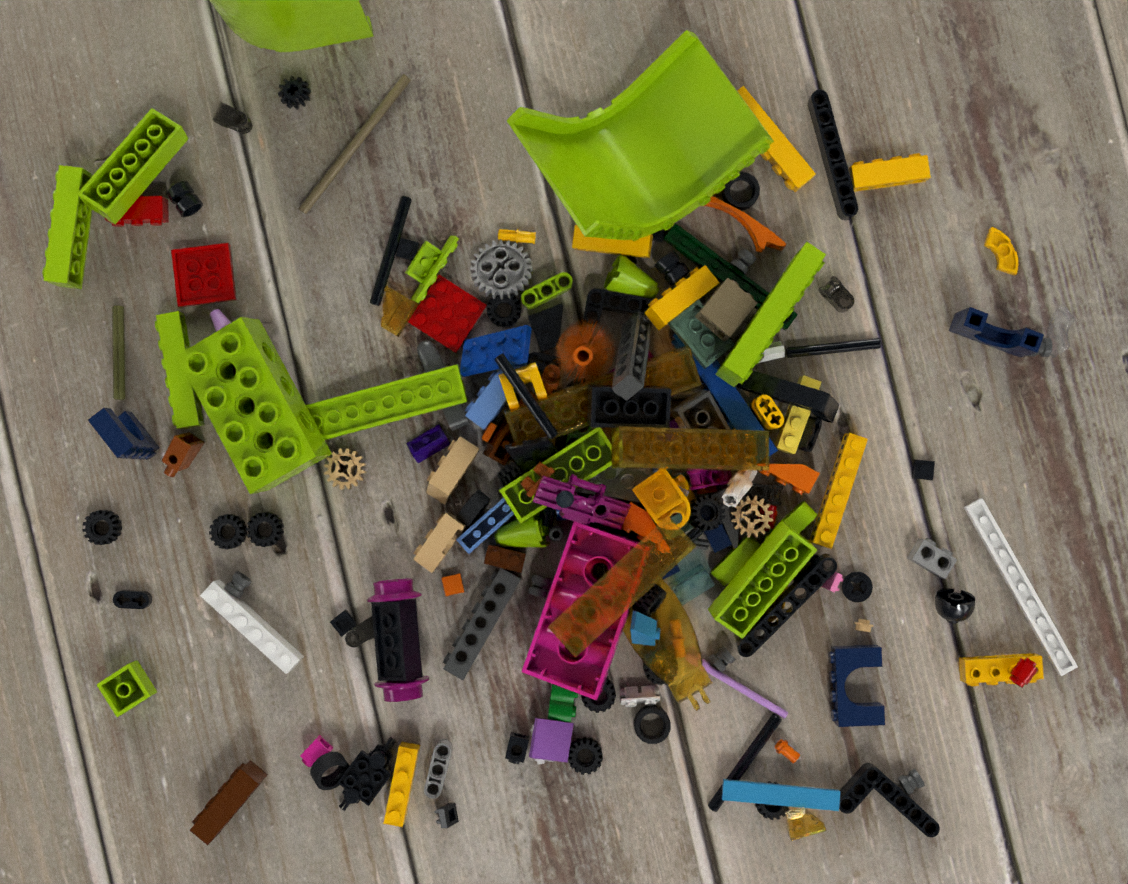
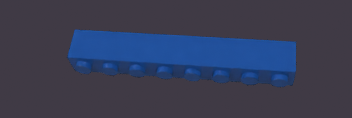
M674 334L671 337L673 340L671 341L672 346L676 351L680 350L683 355L682 360L684 364L692 368L694 371L692 375L698 383L701 382L705 387L703 390L710 391L730 430L733 429L736 433V441L741 447L744 445L748 451L746 455L749 460L758 464L777 452L778 449L736 387L731 386L715 375L721 366L719 362L715 360L704 369L679 337Z

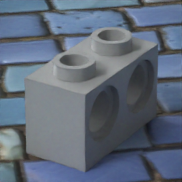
M929 538L925 540L918 539L907 559L937 577L946 579L957 561L956 558L952 557L953 553L945 548H942V550L937 548V543ZM924 547L928 549L926 557L921 555V550ZM943 557L944 565L939 567L938 560Z

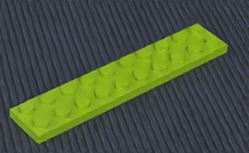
M456 364L306 406L324 440L467 403L468 399L459 365Z

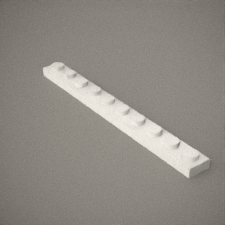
M983 498L965 506L964 509L1057 674L1063 676L1077 668L1076 662Z

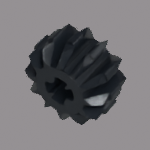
M291 76L290 81L284 79L285 85H279L281 91L278 92L282 104H287L289 109L294 106L296 110L299 109L300 104L306 107L304 101H310L308 95L311 93V90L307 88L309 84L303 81L301 77L295 80L294 76Z

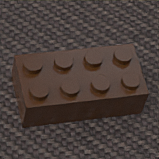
M251 760L247 764L242 763L230 775L227 782L219 788L218 793L205 805L203 811L192 821L194 826L190 831L208 846L268 774Z

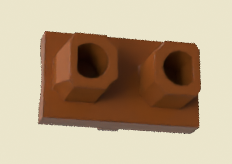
M555 364L547 365L541 375L548 398H551L554 389L557 390L561 379L560 368Z
M539 462L533 470L541 478L535 483L527 476L521 482L522 487L527 491L526 495L531 498L536 493L542 477H550L555 470L552 467L549 468Z

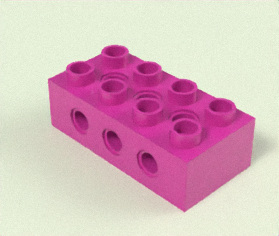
M574 521L521 672L597 700L602 692L652 546L614 532H608L589 524L587 526ZM597 563H604L608 567L609 572L606 578H599L595 574L594 567ZM584 600H590L594 603L595 613L593 615H587L583 612L581 605ZM570 638H578L581 641V651H573L570 648Z

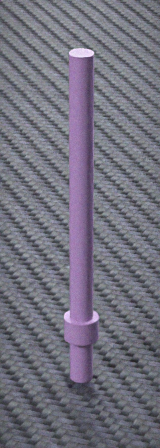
M691 653L687 654L688 656L685 659L696 665L700 671L711 674L780 717L786 718L788 712L726 674L721 673L712 667L708 661L701 660Z

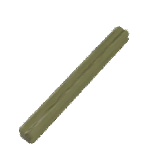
M115 305L112 307L113 398L115 400H124V307Z

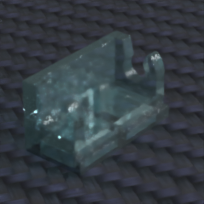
M700 564L668 585L683 606L715 584L706 569Z

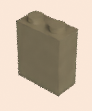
M727 278L695 317L720 339L726 341L756 306L757 302L750 293L744 292L736 281Z

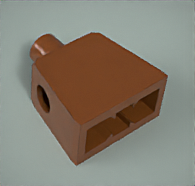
M190 432L174 436L162 458V462L167 465L164 473L169 477H175L178 471L187 469L205 442Z

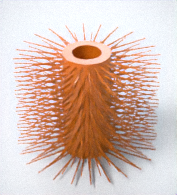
M593 321L591 324L589 323L588 328L587 325L584 326L583 330L581 327L584 322L580 327L577 324V328L575 326L567 328L569 331L574 330L576 334L572 333L570 334L571 336H566V342H564V347L566 348L558 349L561 351H558L560 353L555 355L557 357L561 356L559 361L563 360L566 364L564 372L568 369V373L572 369L569 376L576 366H579L576 375L577 378L580 372L579 380L586 366H588L583 380L585 378L586 381L591 374L588 382L592 375H600L601 372H598L596 368L600 369L601 366L607 364L605 361L608 360L607 358L609 357L607 356L609 355L606 354L613 355L615 353L614 351H605L610 350L606 348L613 346L612 344L609 346L611 341L608 342L605 338L606 327L600 333L602 325L594 338L592 337L596 326L595 323L592 329Z

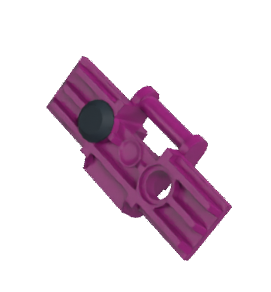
M571 474L567 483L543 476L533 498L535 503L559 510V515L562 518L587 526L590 522H597L621 530L631 507L628 503L604 496L606 485H598L577 478V475ZM574 485L596 493L588 498L577 495ZM604 505L606 507L605 511L597 514L595 512L596 507Z

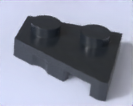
M562 303L528 316L541 352L552 349L560 344Z
M547 436L538 437L534 440L522 441L523 444L517 446L505 445L506 451L525 473L536 467L539 462L542 463L558 453L557 448Z

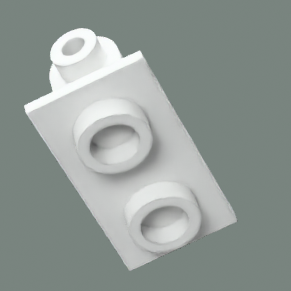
M655 685L641 686L642 693H638L637 686L624 687V689H620L621 697H625L621 698V705L626 707H635L637 704L645 703V706L656 705L657 702H660V696H656L659 695V687H655Z

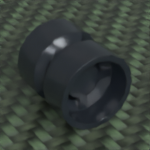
M187 181L176 183L166 192L170 201L176 204L175 208L183 218L195 214L203 206L199 197L193 194L194 190Z
M674 250L670 251L654 265L660 274H665L664 279L670 286H673L690 272L685 263L679 262L680 257Z

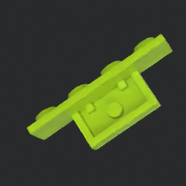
M450 235L441 250L428 241L423 243L405 272L420 283L410 300L416 303L424 300L427 295L426 290L430 285L434 284L438 277V271L447 264V257L450 252H454L457 248L458 237Z

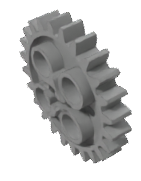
M500 240L498 245L492 241L491 247L485 244V250L479 248L480 255L474 254L475 260H471L473 267L470 268V272L472 273L471 278L474 281V286L478 287L480 293L485 290L486 297L492 293L493 299L500 295V299L503 300L504 295H507L510 299V293L513 292L517 296L518 289L524 291L523 284L529 285L528 279L532 278L530 272L533 269L528 252L524 253L523 247L518 248L517 243L511 246L510 240L503 244V241ZM499 256H505L503 259H498ZM514 267L519 268V269L516 270V271H512V270H511V269L514 268ZM487 268H491V269H492L491 271H488V272H485V271H484V270L487 269ZM500 280H505L504 283H497Z

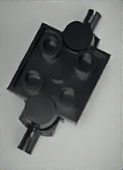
M390 737L384 746L378 744L368 754L361 750L337 782L345 788L342 792L344 800L339 805L340 808L343 807L342 810L346 811L350 804H358L360 800L367 806L371 804L393 774L387 767L389 765L388 762L393 757L390 750L396 743L395 739L393 740Z

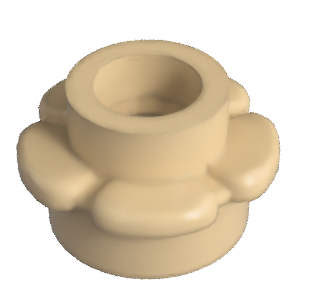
M858 619V622H854L856 624L855 630L871 632L873 625L870 624V620Z

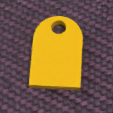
M665 467L632 489L660 528L669 531L678 530L688 522L691 515L690 503ZM675 513L682 515V521L678 524H674L671 521V516Z

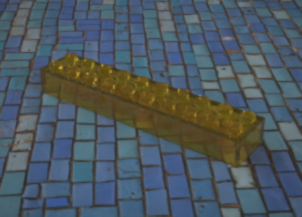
M683 346L647 359L644 386H666L671 389L672 396L702 385L689 347ZM615 371L593 380L591 379L589 382L585 381L582 384L580 383L547 395V398L535 399L557 430L558 435L556 437L589 426L587 424L588 384L612 385ZM525 403L519 405L518 408L503 411L515 446L523 444L522 441L534 440L538 437L547 436Z

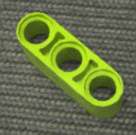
M566 272L559 273L524 291L521 295L522 305L527 309H534L566 293L572 287L573 280L571 275ZM566 278L569 280V284L562 287L559 284V280ZM546 286L550 287L552 293L544 295L541 292L542 289ZM528 295L534 296V303L527 304L524 301L525 297Z
M802 501L782 521L800 533L818 514L805 501ZM772 529V530L764 537L765 540H766V538L771 534V532H772L774 529Z
M747 535L738 542V547L732 548L710 573L723 586H726L761 544L752 536L750 538Z

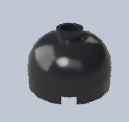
M952 588L938 590L935 596L937 613L952 624L967 620L974 612L975 596L964 590H961V593L954 592Z

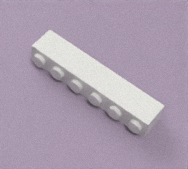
M220 579L213 581L200 595L285 674L292 671L304 657L241 598L229 593L225 589V584Z

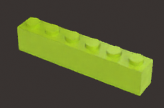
M175 311L156 315L155 328L160 336L158 346L163 353L161 362L167 375L165 377V384L170 391L168 401L170 407L173 408V425L176 426V429L203 426L205 424L201 402L176 355L190 348L185 314Z

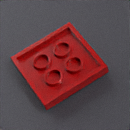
M229 243L171 250L178 307L237 300Z
M438 275L408 323L457 354L487 305L446 278Z

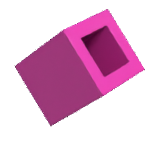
M319 735L300 757L303 758L302 761L307 767H312L319 757L331 752L333 747Z

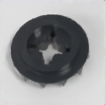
M851 572L845 576L841 583L842 593L852 602L867 600L873 590L871 579L862 572ZM851 582L856 584L861 582L859 587L863 592L858 590L852 592L854 587Z

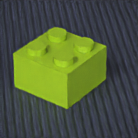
M138 660L127 664L96 684L116 717L125 714L157 693L156 688Z

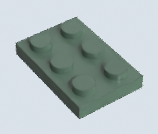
M698 299L670 321L668 325L705 369L735 344L730 338L726 341L720 339L695 317L704 306Z

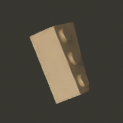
M459 437L457 441L453 440L448 447L450 452L447 456L443 455L437 464L440 467L436 472L432 471L427 479L429 483L426 493L444 505L448 502L449 496L456 489L459 481L479 451L478 447L462 437Z
M450 512L441 514L436 521L438 524L435 529H431L425 536L427 540L424 545L420 544L413 553L416 555L413 560L431 573L435 571L457 541L456 539L467 527Z

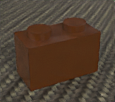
M489 544L484 564L522 573L526 552Z

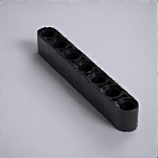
M818 89L810 96L808 108L837 215L841 220L848 221L857 214L858 203L828 94L824 90ZM814 98H820L822 104H817ZM819 116H824L827 122H821ZM824 134H829L832 140H826ZM829 152H834L837 159H832L829 156ZM834 170L840 171L842 177H836ZM839 188L845 189L847 195H841L839 193ZM844 206L849 207L852 213H845Z
M826 553L820 555L766 610L743 639L738 638L736 644L738 653L741 656H752L835 573L837 562L832 555ZM831 560L832 565L829 568L822 567L824 561ZM812 574H817L818 579L816 581H809V577ZM798 588L805 589L802 595L795 594ZM784 602L791 603L788 609L781 608ZM770 616H777L778 618L775 622L771 623L768 621ZM758 629L764 631L761 636L754 635V632ZM749 643L751 646L748 649H742L741 645Z

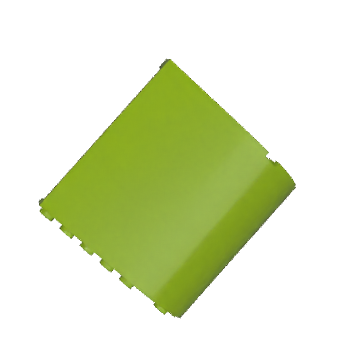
M209 0L235 34L261 49L265 48L275 50L276 52H296L374 37L370 17L365 15L360 0Z
M686 30L627 89L611 100L612 105L604 110L600 107L587 113L586 118L580 119L578 116L566 118L519 107L506 120L585 237L636 241L662 229H670L675 222L699 206L708 204L711 200L710 198L715 193L721 192L725 188L726 183L736 179L743 168L752 165L755 158L759 154L765 153L770 148V144L774 142L696 34L689 30Z

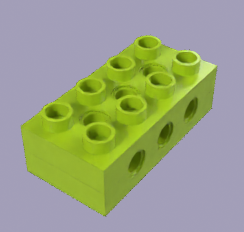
M240 317L176 355L250 494L269 491L332 455L259 319ZM234 366H235V368H236V375H235V376H234V374H233V367H234ZM252 400L254 401V404H255L254 411L252 410V407H251V401H252ZM270 434L273 437V445L269 441Z

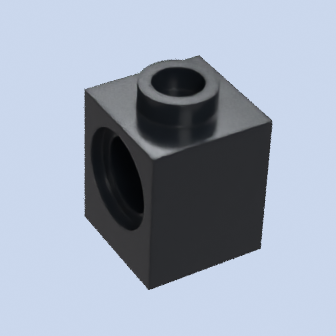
M511 732L505 759H509L508 762L513 764L524 763L530 736ZM519 745L522 747V751L515 753L512 751V747Z

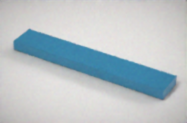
M723 779L721 799L725 801L839 811L840 790Z

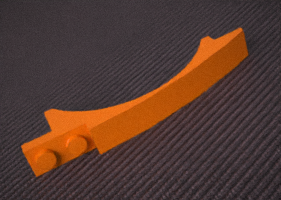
M713 196L710 198V202L704 205L721 210L741 223L750 235L756 252L762 253L765 246L779 251L785 248L786 243L745 212Z

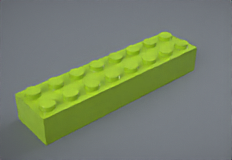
M806 242L801 247L715 375L733 387L738 383L742 385L753 372L752 368L763 357L762 353L771 345L774 340L773 337L781 330L784 325L783 322L791 315L795 304L800 301L805 289L815 279V274L825 264L822 261L826 256L825 253L809 242Z

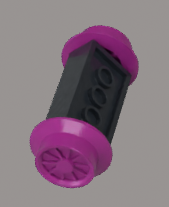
M412 578L374 582V595L367 599V602H371L378 673V681L374 685L383 689L384 701L401 702L423 697L422 684L429 680V676L422 675L416 599L410 598L420 597L422 593L413 590Z

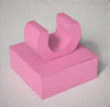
M835 572L821 587L834 593L839 591L840 589L837 587L840 581L843 582V575Z

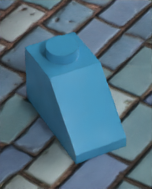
M633 611L630 628L632 643L655 646L656 639H660L661 628H657V621L637 611Z

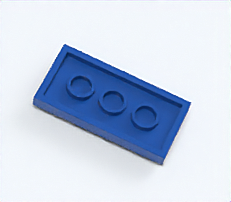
M524 325L464 340L460 365L461 375L466 377L500 369L495 361V358L500 354H504L512 366L527 363L532 328L529 325Z

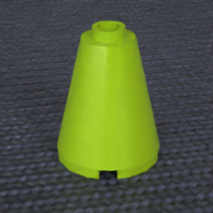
M620 254L612 264L613 269L611 272H608L605 279V289L649 299L656 297L659 288L655 280L626 256Z
M538 512L521 524L516 519L498 528L494 536L496 543L500 544L501 547L544 548L550 544V541H546V536H549V529L542 525L543 515H540V512Z

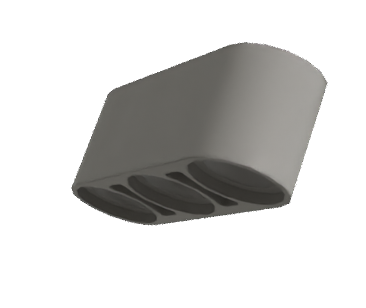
M447 739L439 740L433 751L424 787L425 795L432 799L437 798L441 794L453 750L452 743ZM446 746L448 748V752L442 754L440 753L438 747ZM441 765L443 771L436 772L434 766ZM436 784L439 790L432 791L429 785Z

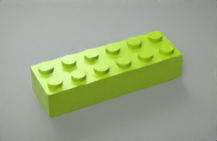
M151 108L77 195L87 207L116 225L189 138L182 126Z
M59 165L58 171L55 174L57 183L56 190L53 192L54 205L50 212L51 228H49L47 234L49 242L45 250L46 265L43 268L42 275L44 277L43 281L59 287L82 289L92 209L83 203L77 193L93 176L83 168Z
M597 427L542 463L555 470L549 478L567 483L571 474L588 481L621 460L601 427ZM533 469L499 490L520 524L547 507L533 502L535 494L530 498L526 495L527 491L521 485V482L527 476L535 483L541 478Z
M781 520L710 605L708 611L717 622L743 639L815 554L817 549L809 540Z

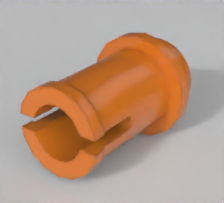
M780 739L776 743L775 749L778 754L784 755L791 763H795L799 759L800 753L789 746L788 741Z

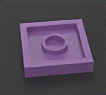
M535 718L529 757L568 762L574 723Z

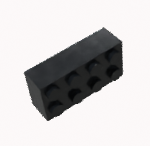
M588 384L587 424L590 427L669 429L670 388L666 386H644L626 401L621 396L615 394L612 385Z

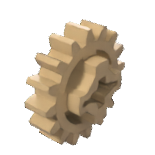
M340 448L338 450L339 454L334 451L331 452L333 457L326 458L329 464H324V467L328 468L324 475L330 476L327 481H334L333 487L339 484L341 490L344 489L345 485L347 489L352 488L351 484L358 486L357 480L363 481L364 479L361 477V474L366 473L365 470H362L366 463L360 462L363 457H356L357 451H353L351 454L349 448L345 452ZM349 456L352 459L345 461L342 457ZM334 463H335V464H336V468H335V471L333 472V465H334ZM343 465L348 466L347 473L342 472L344 469ZM357 466V473H356V475H355V474H354V470H355V467ZM345 477L348 482H342L338 478Z
M746 496L745 502L741 499L740 505L734 507L736 512H731L732 515H735L731 522L737 523L734 529L740 528L741 535L747 532V537L749 538L751 533L755 537H758V532L764 535V528L770 529L771 527L768 525V522L773 521L772 518H769L773 511L767 510L770 504L764 505L763 498L757 501V496H754L753 500ZM747 504H750L748 510H746L745 512L740 511L742 507H744ZM758 505L763 509L765 515L759 513L757 510ZM754 511V515L761 517V519H753L750 522V518L743 516V514H751ZM739 518H743L745 520V522L747 523L746 528L742 526ZM764 522L759 528L754 529L755 524Z

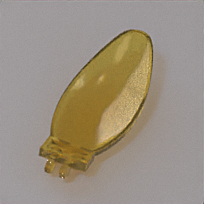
M602 563L604 578H606L609 572L608 567ZM647 563L642 577L651 569ZM658 576L653 582L665 590L667 595L663 603L660 604L659 609L657 608L650 618L657 621V628H661L660 639H656L655 646L632 643L630 631L633 613L632 606L638 596L634 597L623 632L643 662L660 679L668 684L677 702L680 704L689 698L694 709L697 711L700 709V705L693 695L700 692L703 701L706 704L710 703L711 701L704 688L713 682L702 665L698 639L687 612L671 588Z

